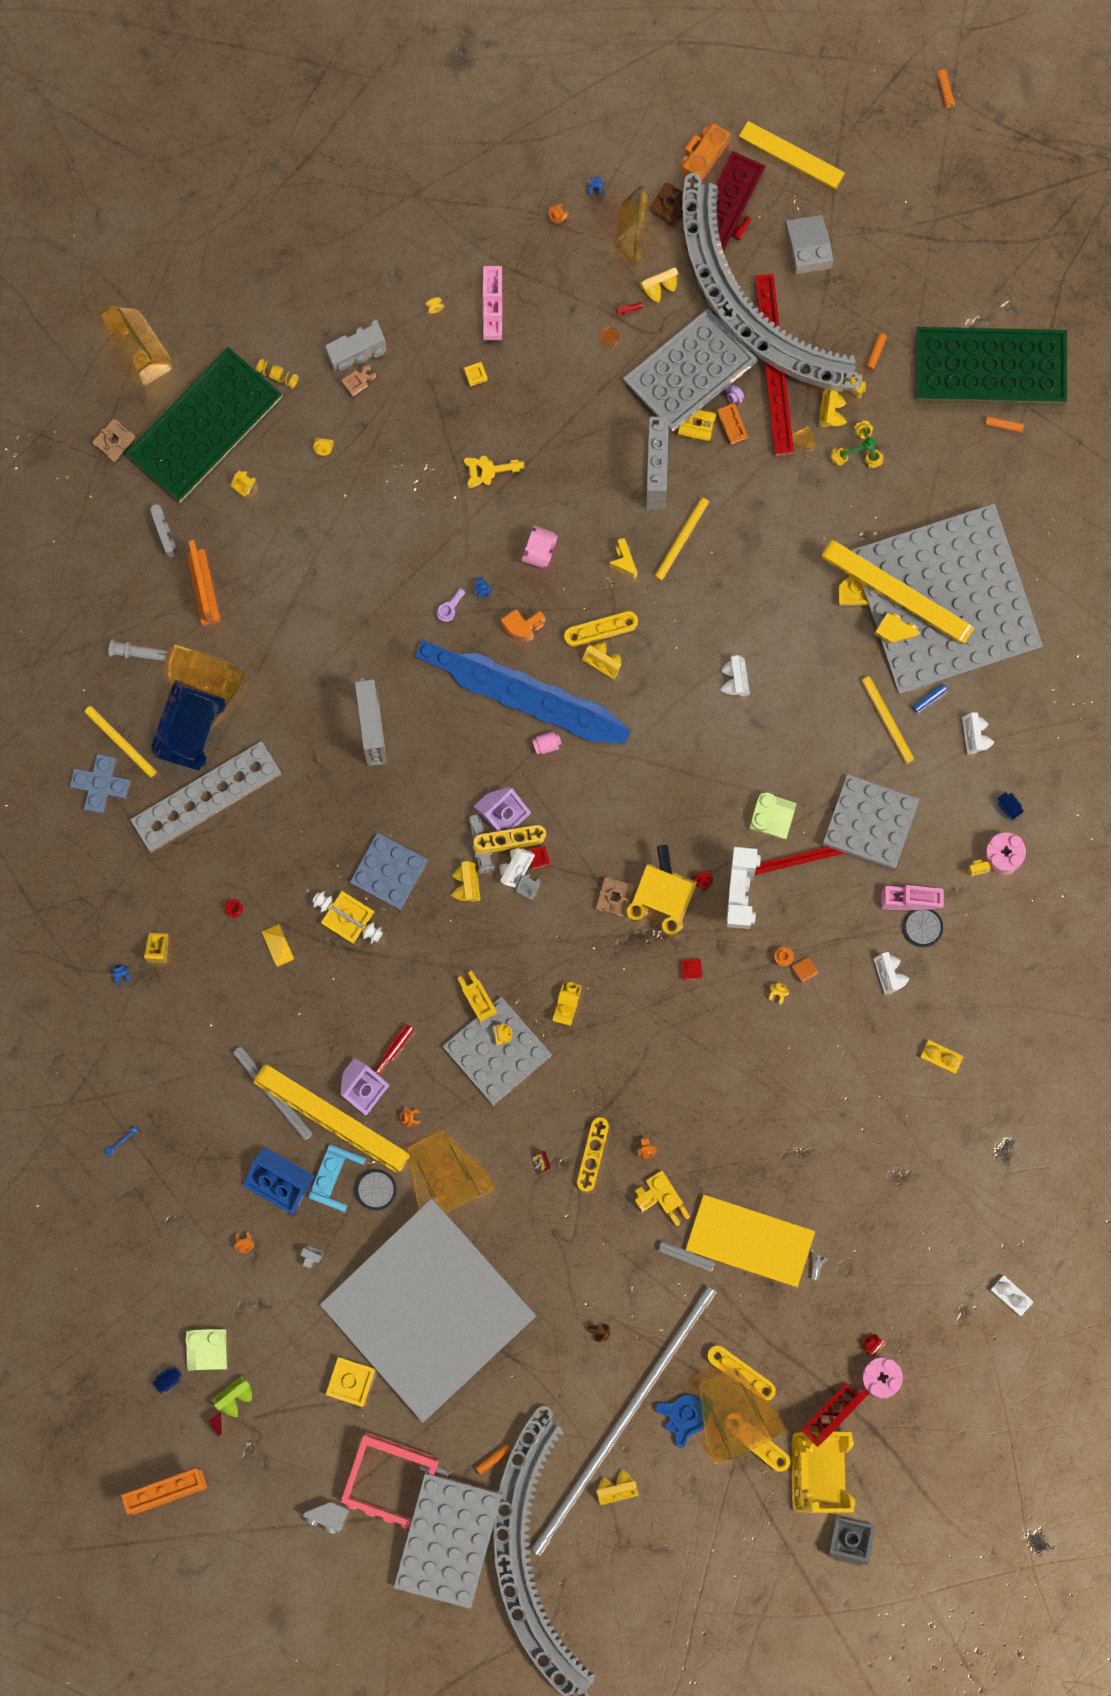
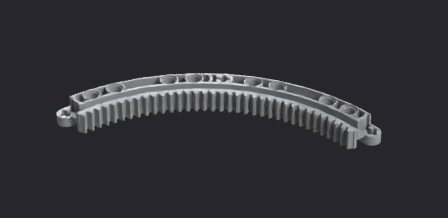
M688 174L684 180L683 222L689 258L697 281L708 303L721 322L753 354L787 375L833 391L843 392V389L850 391L859 389L861 377L855 372L856 361L853 355L849 359H847L846 354L840 358L838 352L835 356H832V351L825 354L824 348L818 352V346L812 349L810 343L805 347V341L799 343L797 337L792 339V334L786 336L785 330L780 332V326L775 327L774 322L769 323V318H764L763 312L759 313L758 307L754 308V303L749 301V297H745V292L741 291V286L737 284V280L734 279V275L731 273L730 267H728V262L721 247L716 210L718 187L713 183L703 185L698 174ZM692 179H696L697 182L694 184V189H691L690 185ZM689 207L696 208L693 212L687 211ZM690 228L697 229L695 233L688 232ZM704 272L710 274L706 278L700 277V275ZM716 291L719 293L716 297L710 296L711 292ZM725 309H726V312H727L729 315L732 314L731 317H729L728 315H727V316L725 315V311H724ZM744 331L751 333L748 337H743L741 334ZM761 345L768 347L765 351L758 349ZM803 368L810 369V372L807 374H802L800 371ZM824 375H830L832 377L828 381H824L822 379ZM845 377L846 380H851L852 377H854L855 381H858L855 382L854 385H850V382L846 381L844 385Z
M541 1406L535 1411L522 1430L510 1454L501 1480L499 1492L502 1493L494 1522L495 1566L501 1595L509 1619L521 1644L536 1667L563 1696L573 1694L576 1687L579 1689L576 1692L577 1694L581 1695L584 1693L585 1696H589L587 1690L594 1682L595 1674L593 1673L588 1676V1668L582 1671L583 1664L576 1665L578 1658L571 1659L572 1652H565L567 1646H560L563 1640L555 1639L558 1633H551L554 1626H547L550 1619L543 1618L547 1613L540 1612L543 1604H537L541 1598L534 1596L538 1592L537 1589H532L536 1582L530 1581L534 1574H528L532 1567L527 1566L531 1559L526 1558L530 1551L525 1550V1547L530 1546V1543L525 1542V1539L530 1538V1535L525 1534V1531L530 1530V1527L526 1526L525 1523L531 1521L526 1518V1515L531 1514L527 1507L533 1506L529 1502V1499H534L530 1492L536 1491V1488L532 1485L538 1484V1481L535 1479V1477L541 1476L538 1469H544L541 1462H547L544 1455H550L551 1452L548 1448L555 1447L552 1441L558 1442L559 1439L556 1435H563L561 1427L551 1421L553 1418L552 1410L547 1406ZM545 1410H548L547 1415L549 1416V1419L544 1418L541 1421L543 1424H545L543 1427L539 1422L532 1421L534 1417L536 1419L540 1418L539 1411L544 1412ZM524 1434H533L534 1441L531 1444L524 1443ZM517 1454L522 1455L524 1458L520 1466H516L512 1462L513 1457ZM502 1505L509 1506L510 1514L503 1517L499 1514V1508ZM500 1529L508 1531V1538L504 1541L499 1540L497 1537ZM502 1558H506V1561H510V1565H507V1571L512 1570V1574H504L500 1578V1573L504 1571L503 1566H499V1562L502 1561ZM507 1586H513L516 1590L515 1595L511 1598L507 1597L504 1593ZM515 1609L523 1611V1618L519 1621L512 1617V1612ZM541 1655L549 1657L550 1662L545 1667L540 1666L538 1663V1658ZM560 1673L565 1676L564 1684H555L554 1676Z

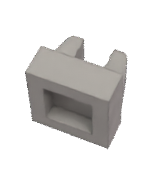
M530 874L523 875L516 892L533 900L540 886V879L537 878L534 881L530 879Z
M307 1244L301 1253V1256L306 1258L303 1266L310 1269L314 1262L319 1263L322 1260L325 1252Z

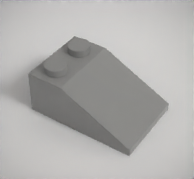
M823 215L787 220L786 226L795 273L800 274L831 269L834 260Z

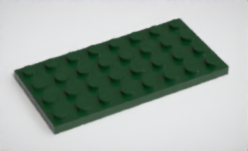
M917 327L916 401L1066 404L1067 330Z
M227 347L140 436L125 454L173 498L181 503L281 400L283 394L231 348Z

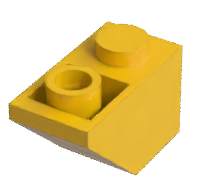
M887 612L874 635L889 644L917 638L920 632L914 624L910 622L906 624L901 621L899 615Z

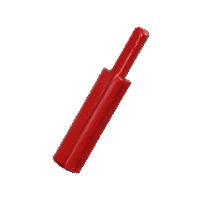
M404 1025L382 1054L384 1058L374 1070L377 1075L388 1061L392 1062L415 1030L410 1025Z

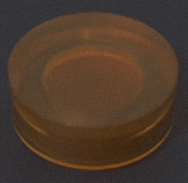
M613 327L605 328L601 333L602 343L607 347H614L618 344L620 339L618 330Z

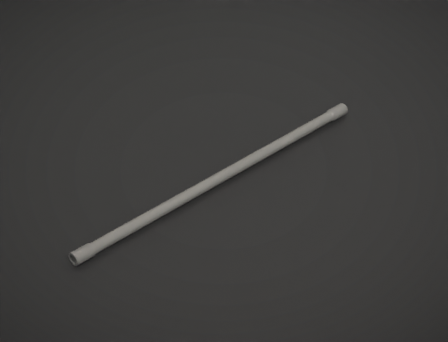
M706 1286L697 1303L543 1533L539 1535L531 1547V1551L540 1556L545 1550L551 1537L703 1310L717 1293L715 1290Z

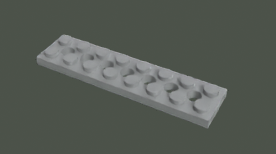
M261 741L130 820L151 853L280 776L282 773ZM259 763L261 765L260 770L252 772L250 770L251 764ZM238 772L244 774V779L241 782L234 780V775ZM221 782L228 784V788L224 792H220L217 789L218 784ZM204 792H209L212 795L211 799L207 802L201 800V795ZM193 802L195 804L194 810L186 811L184 808L185 804ZM171 812H177L179 814V817L176 821H170L168 819V815ZM154 822H161V830L153 831L152 824Z

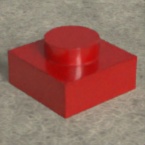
M546 846L528 850L535 854L530 864L532 870L550 865Z
M701 959L681 960L683 980L703 978Z

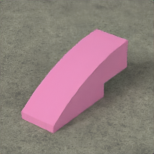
M906 885L904 888L885 886L881 891V909L930 910L944 907V889Z

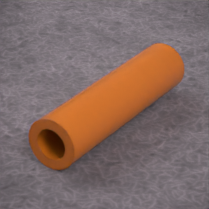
M946 69L939 70L937 74L946 107L954 106L955 102Z
M883 333L878 334L865 365L867 369L874 370L887 335Z
M987 416L985 424L1020 433L1023 432L1024 428L1023 423Z
M505 1444L475 1467L476 1470L482 1475L509 1455L512 1450Z

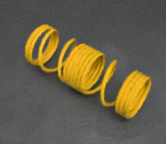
M263 358L259 361L256 367L257 372L260 373L263 370L264 376L270 373V378L279 383L285 380V385L291 389L297 384L298 375L293 374L287 385L286 381L289 371L284 379L279 381L284 368L273 364L271 370L265 374L267 361L265 362Z

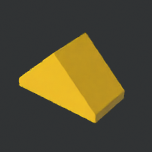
M149 933L144 955L147 963H167L168 933Z

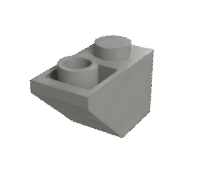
M330 1502L305 1512L303 1516L307 1518V1523L317 1526L318 1523L324 1525L325 1531L335 1535L336 1531L341 1532L350 1510Z

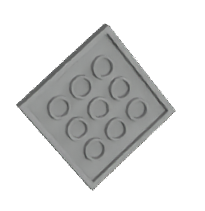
M847 774L823 845L896 870L920 799Z
M502 997L493 1003L497 1014L481 1023L477 1017L443 1046L444 1050L493 1106L552 1056ZM503 1023L507 1024L512 1030V1039L508 1043L496 1046L493 1026Z

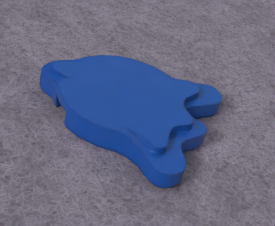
M689 1394L678 1398L673 1403H658L656 1411L670 1418L665 1428L675 1434V1444L677 1447L682 1448L686 1445L691 1435L700 1432L707 1425L714 1402L708 1397L701 1398Z

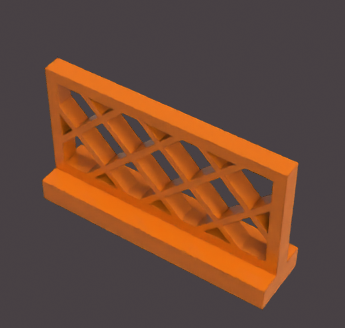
M191 540L189 541L191 552H187L186 555L201 624L204 626L221 622L205 549L198 550L195 541Z

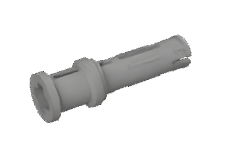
M111 639L108 656L119 655L124 656L126 659L132 656L166 662L167 650L134 646L130 642L120 643Z
M481 815L470 816L469 821L473 839H475L477 835L485 833ZM479 841L478 845L484 847L485 844H483L482 841ZM475 852L474 856L478 860L479 874L495 870L490 857L492 853L479 854Z

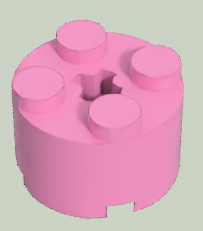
M533 525L521 561L542 569L543 567L547 568L552 556L549 550H553L558 536L554 535V532Z
M1000 833L989 842L985 850V861H989L990 868L994 872L1002 875L1011 874L1021 866L1025 859V845L1022 839L1015 834ZM1003 850H1006V852L1009 853L1007 857H1005V855L1002 853Z
M877 1358L866 1365L861 1380L863 1387L871 1396L884 1399L894 1395L901 1388L903 1375L900 1367L893 1360ZM880 1373H882L883 1376L887 1377V1379L884 1380V1384H882V1381L877 1380V1377L880 1376Z

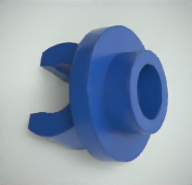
M591 177V180H587V184L591 185L589 187V194H592V189L597 187L599 188V195H602L603 187L601 185H605L606 181H602V177Z
M483 577L475 579L477 587L474 589V594L480 598L488 597L493 591L492 586L487 585Z
M118 964L113 967L110 974L112 977H115L117 985H120L119 978L121 976L126 977L127 982L130 981L128 966Z

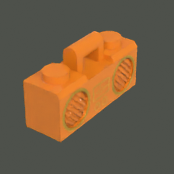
M715 123L703 129L701 133L702 138L695 134L684 148V151L689 156L685 155L680 164L682 165L681 173L686 176L690 173H696L700 176L701 182L731 138V133ZM697 143H699V146L694 151L693 148Z

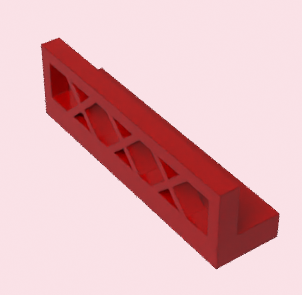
M846 1383L801 1431L819 1447L870 1393L865 1388L857 1393ZM844 1390L853 1398L851 1401L844 1400ZM832 1403L840 1404L841 1412L833 1411ZM821 1415H829L830 1423H822ZM810 1426L818 1427L819 1435L817 1437L808 1429Z

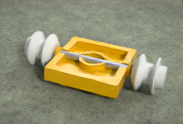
M325 891L322 893L318 892L313 898L314 908L320 906L321 912L329 910L321 924L350 943L354 944L361 932H363V939L367 937L371 939V944L374 941L378 942L383 935V932H381L382 927L376 929L374 922L367 926L374 911L341 891L334 904L332 903V896H324Z

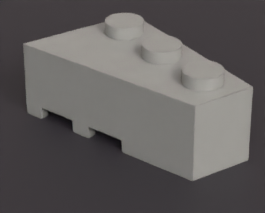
M377 319L372 321V326L364 330L360 327L356 329V334L349 337L344 335L325 345L334 371L345 370L354 363L361 364L367 358L379 357L387 351L385 339Z

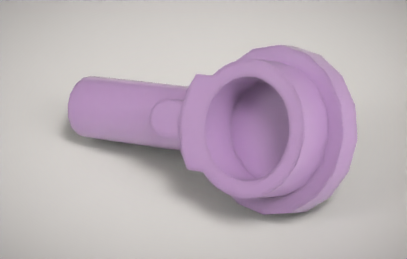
M729 385L724 389L731 403L738 405L742 402L744 394L740 388L735 385Z
M459 588L449 602H445L437 608L436 615L440 621L449 622L454 618V607L465 594L464 590Z

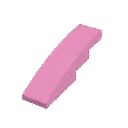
M483 266L484 340H502V266Z

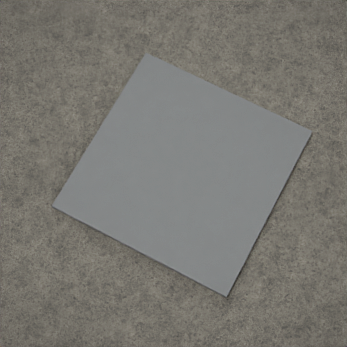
M995 504L851 550L974 627L965 645H962L862 583L877 629L887 612L889 614L893 612L899 615L904 623L910 622L917 626V630L920 632L917 638L889 644L881 639L899 694L1043 647Z
M433 1198L320 1304L423 1423L537 1316Z

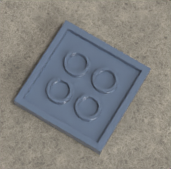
M377 833L350 884L401 911L428 859Z

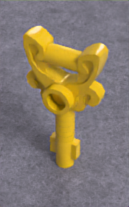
M481 456L480 460L475 458H465L463 460L470 472L468 488H474L481 483L490 485L491 479H494L497 472L512 470L513 473L524 469V461L518 462V459L511 460V463L494 465L491 460L488 461L486 456ZM476 466H479L482 470L480 477L477 475Z

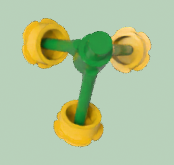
M866 420L855 425L856 436L865 439L861 445L848 451L842 447L832 450L831 459L839 466L848 460L849 454L861 449L869 451L865 458V462L869 467L875 468L883 463V454L878 450H874L876 440L870 437L873 426Z

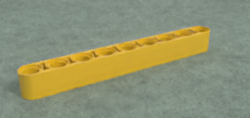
M834 540L828 542L820 555L825 561L962 645H965L974 630V627Z
M264 1064L253 1080L257 1086L396 1173L401 1171L410 1157L407 1152L268 1065Z

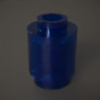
M1005 792L997 798L999 800L997 803L998 807L1012 821L1024 812L1022 809L1023 805L1012 792L1010 794Z
M169 1366L157 1375L152 1383L161 1394L167 1393L182 1382L180 1377L183 1375L176 1366L174 1368Z

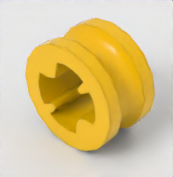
M440 297L430 299L425 303L426 307H429V313H436L444 308Z

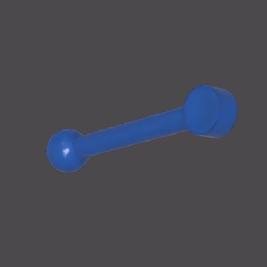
M133 1126L128 1134L114 1146L107 1148L105 1153L109 1156L112 1155L119 1145L132 1134L138 1132V1127Z

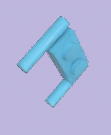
M330 1144L313 1184L309 1199L345 1212L348 1205L330 1199L331 1193L345 1158L364 1165L366 1158Z

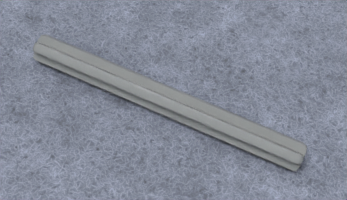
M238 1047L233 1054L254 1079L260 1068L242 1047ZM263 1090L304 1140L309 1139L312 1136V1131L293 1108Z

